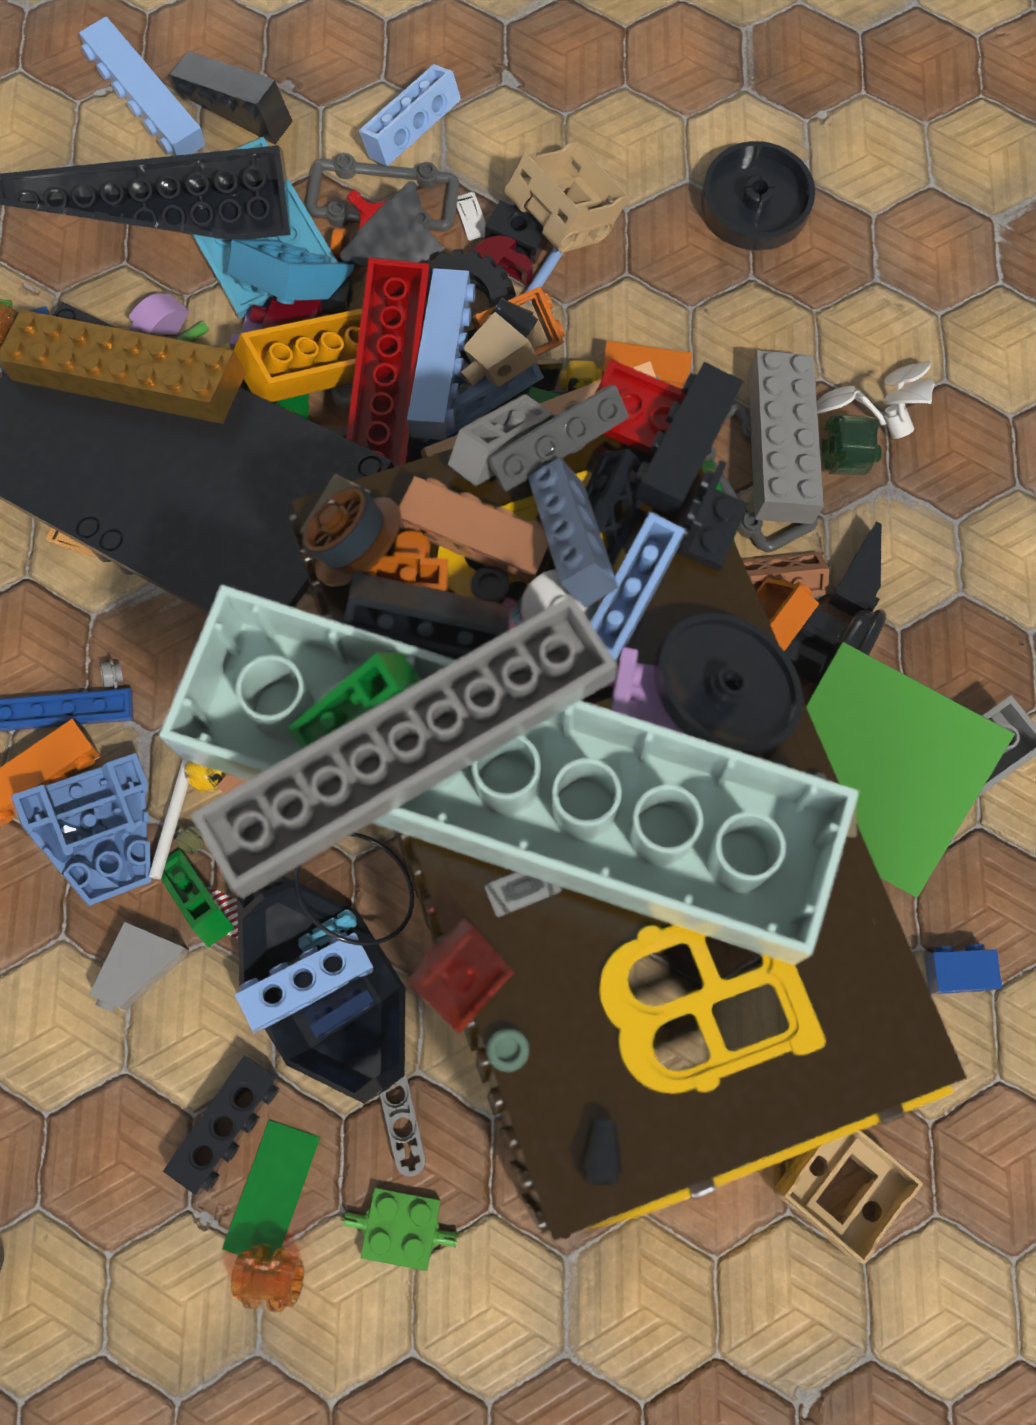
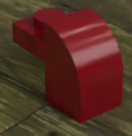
M492 236L480 242L474 249L480 252L482 258L488 255L495 259L497 266L501 265L506 270L507 275L526 286L532 279L533 262L526 255L516 252L515 239L507 236Z

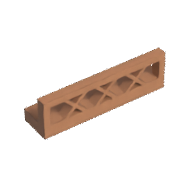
M820 552L743 560L756 592L766 578L775 580L783 578L793 584L797 582L803 583L811 589V596L828 594L829 566Z

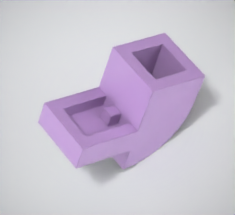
M153 294L142 300L129 315V318L133 321L129 331L160 337L163 335H177L190 311L171 294Z

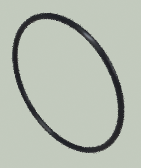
M360 833L350 835V837L369 841L387 852L399 865L409 888L410 901L407 915L399 928L386 937L371 941L353 940L340 936L322 925L310 912L303 899L299 883L301 864L295 868V890L304 912L319 929L339 941L359 946L381 944L397 936L406 927L411 918L414 908V889L409 873L393 851L372 837Z

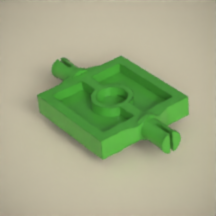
M377 1188L374 1189L371 1207L366 1215L346 1211L345 1218L358 1221L344 1220L343 1223L344 1227L363 1229L364 1243L361 1259L428 1271L430 1255L436 1244L456 1248L457 1241L444 1239V1237L458 1239V1232L439 1230L437 1218L441 1200Z

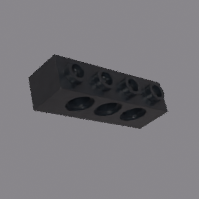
M243 1056L162 1172L194 1195L202 1194L204 1190L209 1192L220 1177L217 1170L224 1161L229 1163L238 1152L240 1145L237 1144V1141L244 1131L249 1134L258 1123L260 1116L257 1113L264 1103L269 1105L280 1090L276 1085L280 1079L251 1058ZM249 1088L253 1093V1101L248 1107L243 1108L239 1105L237 1096L242 1089ZM225 1116L229 1117L233 1122V1130L228 1136H222L217 1128L218 1122ZM204 1145L210 1147L213 1152L212 1161L208 1165H202L197 1156L199 1149Z

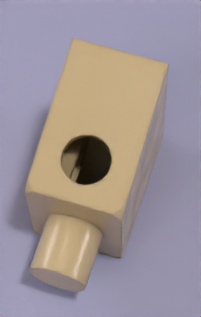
M494 312L465 344L464 351L471 364L460 374L471 387L484 376L493 385L498 387L535 364L539 359L530 341Z

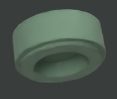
M503 1029L496 1032L489 1040L487 1046V1055L490 1063L496 1069L503 1072H512L522 1067L529 1053L525 1037L513 1029Z

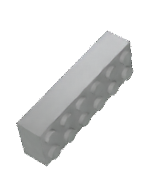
M757 350L748 369L755 520L813 524L824 507L814 355Z

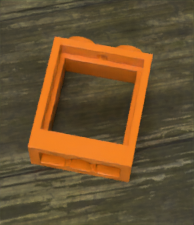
M541 286L508 300L518 306L530 301L532 302L548 339L547 343L534 348L537 356L565 343L563 337H565L564 329L559 320L555 321L551 309H553L552 301L547 292L543 293ZM495 306L476 314L471 319L476 332L493 314L492 311Z
M766 578L757 590V595L780 647L785 651L819 603L811 596V589L801 582L793 584L783 578L780 580Z

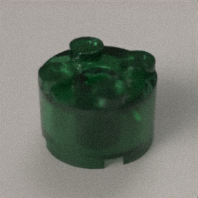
M832 415L827 420L824 430H829L828 439H822L821 453L825 470H831L829 474L866 475L872 469L874 462L880 461L882 448L877 444L878 419L870 416Z

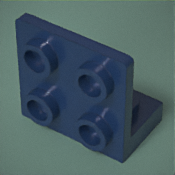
M329 957L323 966L328 972L333 973L339 971L343 963L338 957ZM302 972L295 977L294 984L299 988H306L311 985L313 977L308 972ZM362 978L303 1008V1011L311 1023L309 1026L317 1038L321 1039L376 1004Z

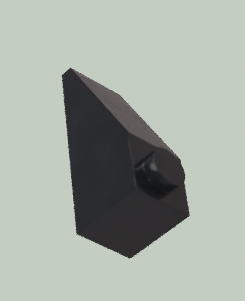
M875 522L828 602L851 616L860 610L873 612L880 598L876 597V594L881 587V523Z

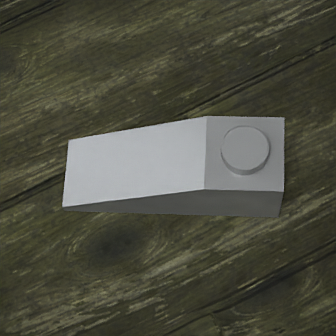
M525 394L461 428L448 465L461 474L464 479L477 486L495 475L488 461L490 455L552 419L553 413Z

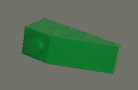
M377 652L287 728L299 748L303 750L421 681L403 653Z
M181 849L167 858L161 880L190 927L209 948L234 930L235 927Z

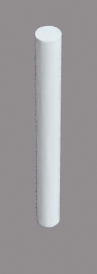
M184 759L181 763L150 869L149 877L154 879L162 878L189 785L186 781L187 774L185 772V765L188 761Z

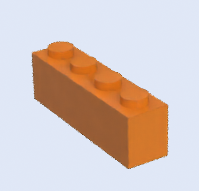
M73 719L0 767V827L8 824L15 817L16 810L11 800V795L40 785L47 786L65 780L77 771H84L90 768L95 763V759L100 756L82 728Z

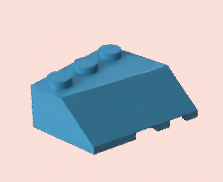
M232 239L228 275L239 279L238 283L241 285L258 288V293L276 296L277 301L280 303L294 304L295 300L329 299L354 270V264L349 262L331 263L332 257L323 254L305 253L306 249L278 240Z

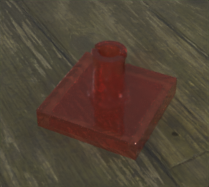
M463 920L440 945H435L428 950L425 962L406 983L459 1034L514 974V971L475 928Z

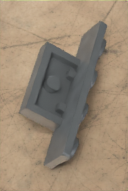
M608 385L490 455L488 461L501 488L506 491L528 479L530 475L559 457L563 458L568 454L581 450L586 443L628 418V413L615 385Z

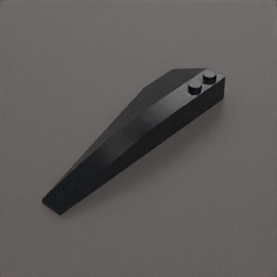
M279 145L0 173V205L225 240H249L291 235L284 152Z

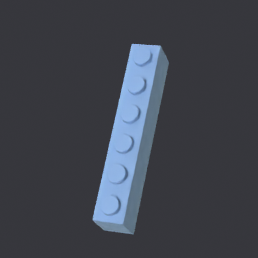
M107 16L79 32L83 43L80 48L89 62L94 61L96 63V68L104 80L109 79L111 81L112 88L120 99L124 97L127 100V105L135 117L140 116L142 118L143 125L151 136H157L161 148L167 155L193 154L206 146L201 127Z
M433 268L407 417L410 437L446 440L449 428H454L455 409H452L453 402H458L459 383H456L457 376L462 377L460 373L463 371L464 362L463 358L460 357L461 351H464V346L468 341L467 333L464 332L465 326L470 327L472 313L471 308L468 307L469 302H474L475 284L470 283L469 271Z

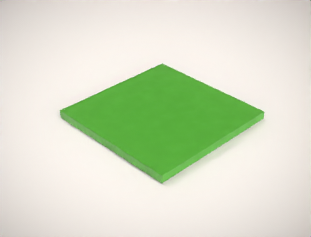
M842 641L806 704V708L839 784L859 791L857 797V825L880 878L917 898L1015 734Z

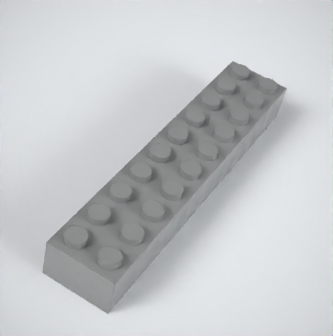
M570 595L190 815L232 891L244 898L615 680L618 665L574 597Z

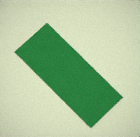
M271 1120L268 1121L222 1250L275 1268L320 1137Z

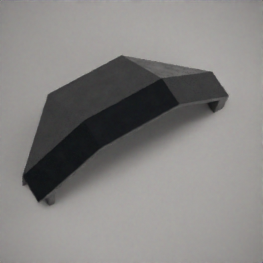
M284 875L274 879L244 898L241 896L237 898L239 987L254 978H257L260 982L271 976L269 971L280 964L287 962L290 966L300 961L299 956L303 951L298 946L299 938L309 932L313 934L312 930L317 928L301 907L296 894L294 880ZM300 884L301 893L308 909L321 924L333 917L338 919V914L349 909L356 916L357 925L346 933L350 935L355 932L360 941L375 940L358 911ZM327 943L322 947H319L318 945V951L329 946L330 943ZM378 944L362 946L373 966V972L362 977V980L376 1004L321 1039L317 1038L309 1026L311 1023L303 1009L265 1028V1031L288 1067L363 1104L386 1091L405 1076L406 987ZM276 987L270 988L266 991L264 1000L269 1004H276L282 999L283 992Z

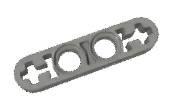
M405 1069V1076L394 1084L404 1088V1100L399 1104H391L386 1097L387 1090L382 1092L380 1097L396 1167L402 1175L412 1177L420 1174L424 1169L426 1156ZM403 1117L408 1118L413 1125L412 1133L405 1138L397 1136L394 1132L395 1122ZM416 1138L418 1145L411 1146L413 1156L419 1155L420 1162L415 1164L416 1170L410 1171L408 1166H402L401 1160L406 1158L405 1147L398 1150L397 1143H407Z

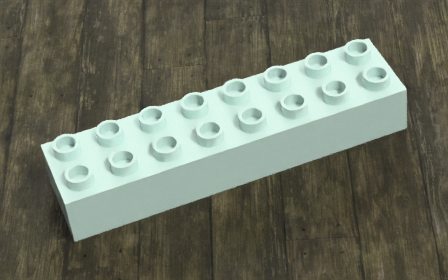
M221 585L159 737L184 760L249 781L301 751L287 727L377 652L403 653L420 681L456 662V660ZM578 701L372 823L795 965L813 953L859 791Z

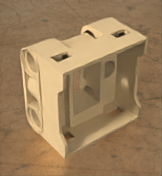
M578 142L568 143L562 150L536 155L535 151L525 152L504 190L505 194L522 212L529 211L544 227L542 234L560 253L595 244L605 239L630 198ZM573 159L582 166L580 171L571 164ZM609 196L615 201L612 204L607 202Z
M857 1131L799 1154L779 1180L773 1193L793 1211L803 1215L829 1238L828 1240L853 1262L865 1265L874 1253L880 1239L904 1206L914 1198L923 1183L863 1132ZM816 1157H819L822 1162V1170L818 1175H813L809 1170V1166ZM850 1157L873 1176L868 1183L862 1185L842 1212V1218L838 1222L816 1201ZM868 1201L872 1202L875 1207V1214L870 1220H866L862 1213V1208Z

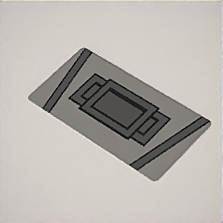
M520 872L485 885L497 917L562 891L558 885Z

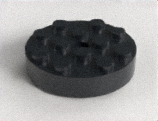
M743 142L725 149L709 166L701 193L702 211L712 230L728 243L748 250H770L789 243L803 230L814 204L815 185L805 163L790 150L769 142Z

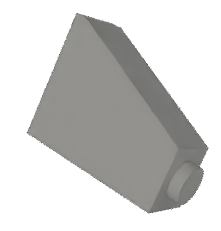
M124 922L89 995L98 999L95 1004L96 1006L114 1013L116 1007L127 1010L184 960L189 950Z

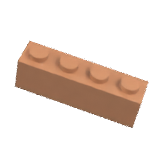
M415 476L399 506L401 511L399 530L404 532H420L426 535L428 541L432 544L482 565L498 567L506 575L528 584L543 573L551 556L543 524L536 521L524 522L517 519L511 511L503 507H495L493 509L483 505L477 497L469 493L462 492L459 495L449 491L443 483L432 478H427L425 481Z

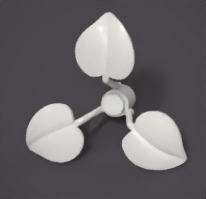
M928 360L918 364L906 365L887 375L884 380L887 386L897 384V390L884 398L885 404H893L885 409L886 414L884 416L861 391H855V386L837 388L824 394L817 400V414L841 408L855 398H859L879 419L881 425L887 424L893 439L905 437L914 431L905 404H931L932 392L935 386L934 380L932 378L918 380L928 372L931 362Z

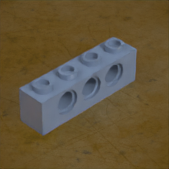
M559 457L541 467L528 478L560 583L584 607H587L616 590L618 585L584 484Z

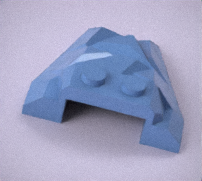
M136 753L107 762L100 768L47 786L40 785L10 796L22 828L34 840L87 906L151 883V877H149L151 869L150 842L147 841L149 813L146 812V793L148 788L146 777Z

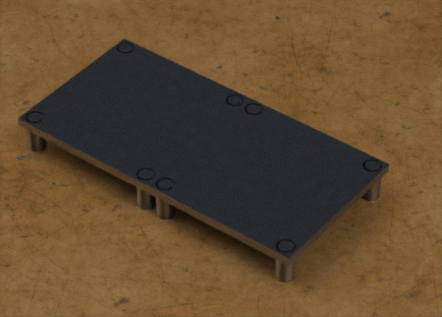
M64 302L52 315L114 327ZM6 372L0 378V499L89 548L102 562L112 561L124 574H136L208 615L221 585L295 608L310 585L289 519V515L295 514L291 500L325 490L335 474L353 481L395 467L392 460L242 388H239L224 423L220 424L11 380Z

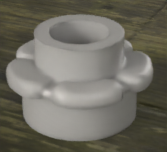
M109 659V662L100 663L104 688L113 686L116 689L118 687L117 682L123 681L120 664H114L112 659Z

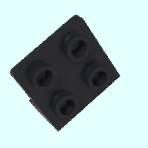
M722 460L719 461L714 472L707 469L697 489L689 513L682 525L685 531L681 539L683 543L678 553L719 572L748 506L747 502L716 490L727 464Z

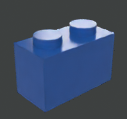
M985 944L965 946V951H954L953 946L935 947L934 953L924 956L927 984L931 995L985 992L1002 988L997 949L985 950Z

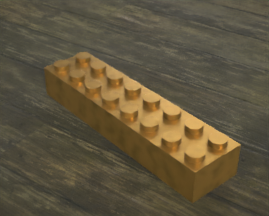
M20 310L0 348V366L13 381L220 424L224 423L246 374L233 350Z

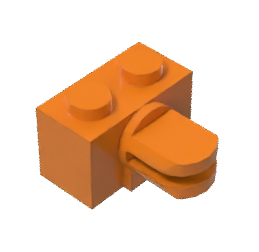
M405 531L399 534L394 542L393 557L383 556L369 570L368 574L444 592L449 591L448 559L430 558L429 541L426 535L417 531Z

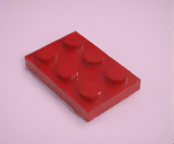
M611 359L595 393L608 385H615L627 410L628 418L603 433V435L654 456L655 454L650 452V449L659 431L667 433L671 424L665 422L674 402L677 401L682 404L686 395L681 393L682 389Z

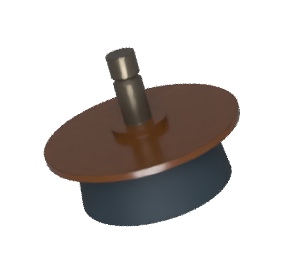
M360 486L347 487L328 498L309 520L302 539L304 550L316 558L315 571L317 577L328 586H341L352 582L354 572L366 574L382 559L394 542L401 523L400 508L392 499L386 497L372 499L368 492Z

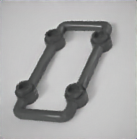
M341 153L335 160L319 159L312 166L306 210L313 217L327 219L329 224L334 227H342L348 221L360 222V217L356 210H348L346 204L339 200L332 201L327 207L317 206L323 170L335 171L339 178L345 180L353 178L356 174L417 180L418 185L425 189L433 188L437 183L448 184L444 219H431L430 215L424 210H420L417 219L429 232L431 230L447 231L454 224L459 180L452 173L438 171L431 162H423L417 169L360 163L356 162L349 153Z
M733 404L726 419L736 416L742 425L740 429L742 439L751 443L750 415L743 406ZM712 445L705 461L713 459L714 465L717 467L714 461L716 450ZM722 474L720 479L722 492L740 499L724 474ZM746 509L738 532L745 538H752L761 551L773 552L814 530L817 526L818 518H816L813 524L801 523L768 541L761 532L763 521L755 520V513L748 512Z

